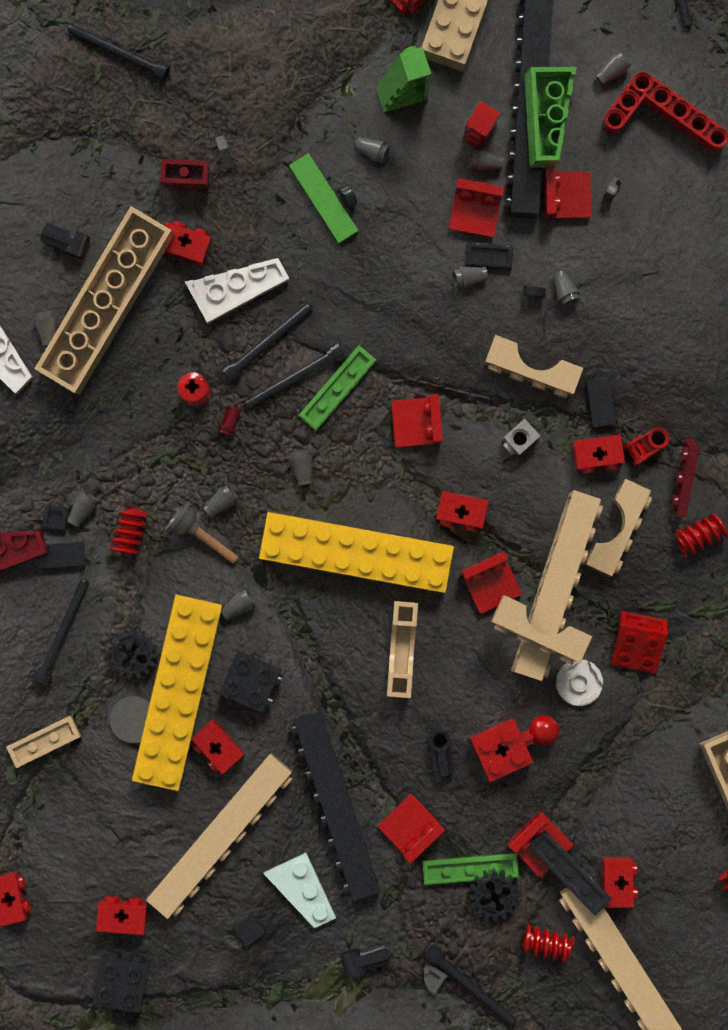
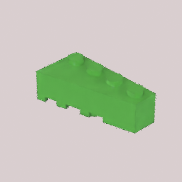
M416 46L404 49L403 53L398 55L376 86L384 113L428 100L431 71L423 47L416 48Z
M531 67L524 75L530 168L553 167L560 159L565 122L568 117V106L577 67Z

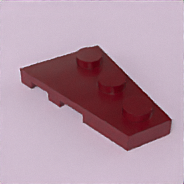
M691 438L684 439L680 458V472H678L676 478V486H678L677 495L674 494L672 499V508H674L676 516L685 518L687 516L699 448L695 440Z
M42 531L0 533V572L49 554Z

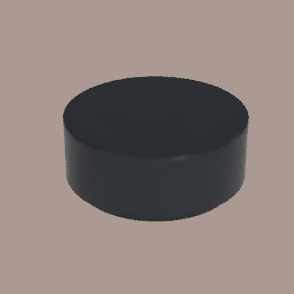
M345 184L338 188L340 198L348 209L357 205L356 196L348 185Z
M523 286L522 294L527 297L544 298L546 296V289Z

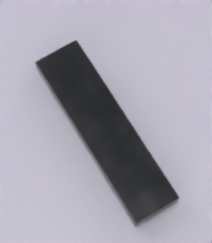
M546 830L538 835L528 846L594 916L612 900Z

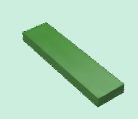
M308 153L290 164L289 168L338 244L358 233V229L310 154Z
M359 345L298 416L317 431L377 360Z
M516 853L422 860L424 885L476 881V875L482 878L484 877L483 871L485 870L488 874H491L492 868H495L496 874L504 870L505 877L511 874L513 878H519Z

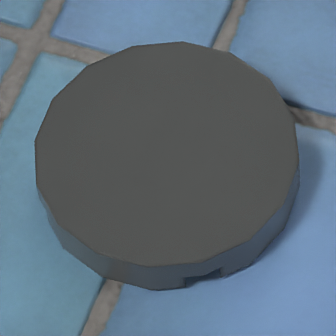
M128 696L119 700L113 706L110 713V726L113 733L120 740L127 743H138L141 741L150 703L147 699L140 696Z

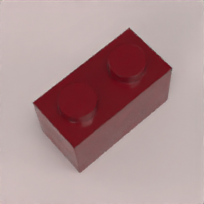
M161 159L160 183L162 188L209 190V162Z

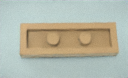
M72 715L6 748L15 767L18 768L81 737V734Z

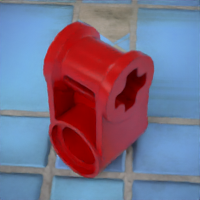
M655 428L623 445V448L628 450L634 460L633 465L636 466L651 457L655 452L664 448L669 442V434L663 428ZM653 433H660L663 436V443L661 445H656L652 442Z

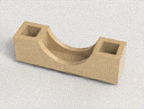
M497 335L493 339L484 363L488 366V370L498 374H501L502 371L509 373L511 379L523 382V379L532 382L531 386L540 390H545V387L554 390V395L562 398L573 396L583 371L582 367L561 360L556 366L548 370L532 369L521 360L516 342Z
M627 479L622 480L613 500L621 512V529L618 535L610 542L593 544L584 563L585 566L609 577L613 573L618 574L623 563L620 560L623 551L628 552L633 541L629 538L633 530L637 531L642 522L639 516L643 509L647 510L652 500V497H649L651 490Z
M505 595L502 596L491 620L495 624L494 629L505 634L508 631L516 633V639L526 644L533 641L539 644V650L551 655L552 651L561 654L560 660L573 665L574 661L581 662L592 636L571 626L566 627L556 635L547 636L540 634L528 622L526 605Z
M394 601L387 696L411 698L418 603Z

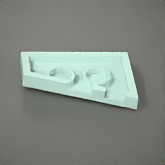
M307 852L263 872L314 928L336 918Z

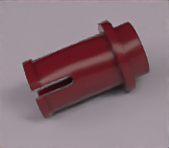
M227 406L223 420L217 426L219 428L218 433L227 437L235 434L234 427L241 414V410Z

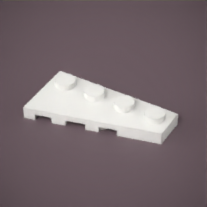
M276 258L241 269H233L225 273L206 276L202 279L186 281L185 283L207 324L287 282L289 277L279 259Z
M0 326V379L14 393L18 394L33 377Z

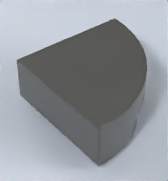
M223 135L216 137L215 140L225 169L233 167V161L225 137Z
M614 176L603 197L609 200L614 197L622 182L620 178Z
M426 962L423 977L425 985L431 994H436L447 974Z

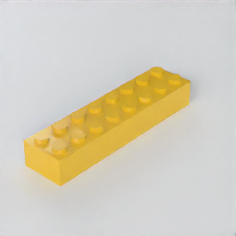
M268 512L259 559L446 593L454 546Z
M175 594L132 781L179 791L222 605Z

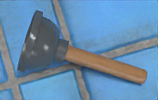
M186 501L170 520L165 531L177 535H183L186 532L190 535L194 534L228 561L235 563L238 556L199 527V524L195 522L196 513L190 507L191 503Z

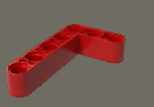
M639 72L632 78L608 110L602 122L603 130L610 135L618 134L640 104L643 103L710 152H719L728 141V132L722 126L647 72ZM643 81L647 88H638L636 82ZM657 94L662 95L665 98V102H657L654 96ZM622 100H631L633 107H625L622 104ZM673 109H682L684 116H676ZM615 117L619 120L620 124L612 126L608 119ZM692 122L701 123L703 130L694 129ZM711 136H719L721 144L713 143Z

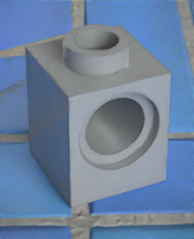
M524 419L502 439L505 442L503 447L510 455L515 453L518 457L540 435ZM517 433L523 434L526 439L525 444H515L513 436Z

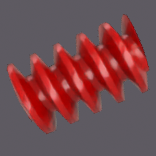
M194 372L186 373L178 381V393L187 404L195 407L202 406L210 398V387L200 374ZM196 385L198 389H195V393L192 394L190 390H193Z
M122 505L127 509L126 511H119L124 520L116 521L122 528L114 529L113 531L119 538H111V542L116 544V547H109L108 550L131 556V554L139 553L133 546L141 544V541L136 536L144 535V532L139 527H146L147 524L141 518H148L149 514L143 510Z
M714 513L709 515V520L703 517L700 523L694 521L692 528L689 525L684 526V532L680 529L675 531L677 545L685 558H687L688 550L693 555L696 554V546L703 551L704 542L710 547L713 546V538L720 543L721 534L728 539L726 526Z
M527 924L522 947H524L525 955H528L532 949L536 958L540 952H543L544 960L547 959L549 954H552V960L556 962L560 956L564 965L570 958L574 936L568 941L567 934L563 933L559 939L557 931H554L549 936L548 929H544L540 934L538 926H535L531 932L530 924Z

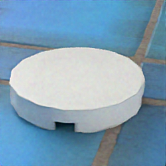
M582 659L580 663L574 661L573 665L566 662L559 669L556 676V688L564 701L572 705L584 706L596 700L601 693L603 678L595 664Z

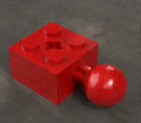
M542 715L536 717L531 722L529 730L520 733L515 720L510 718L469 738L488 780L492 782L534 763L526 746L533 743L542 746L550 745L557 740L560 729L554 718ZM498 744L507 746L504 755L495 753L498 750Z

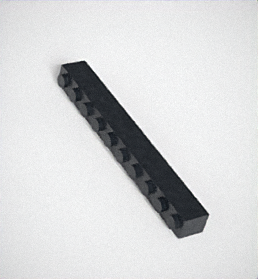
M519 0V4H523V13H519L518 27H522V35L517 36L516 50H520V58H516L515 72L519 73V80L514 81L513 95H517V104H513L512 118H516L515 127H511L510 141H514V150L509 152V164H513L512 173L508 172L507 187H511V196L507 195L506 209L510 210L509 217L537 219L540 208L542 167L530 168L524 75L531 67H549L553 0Z

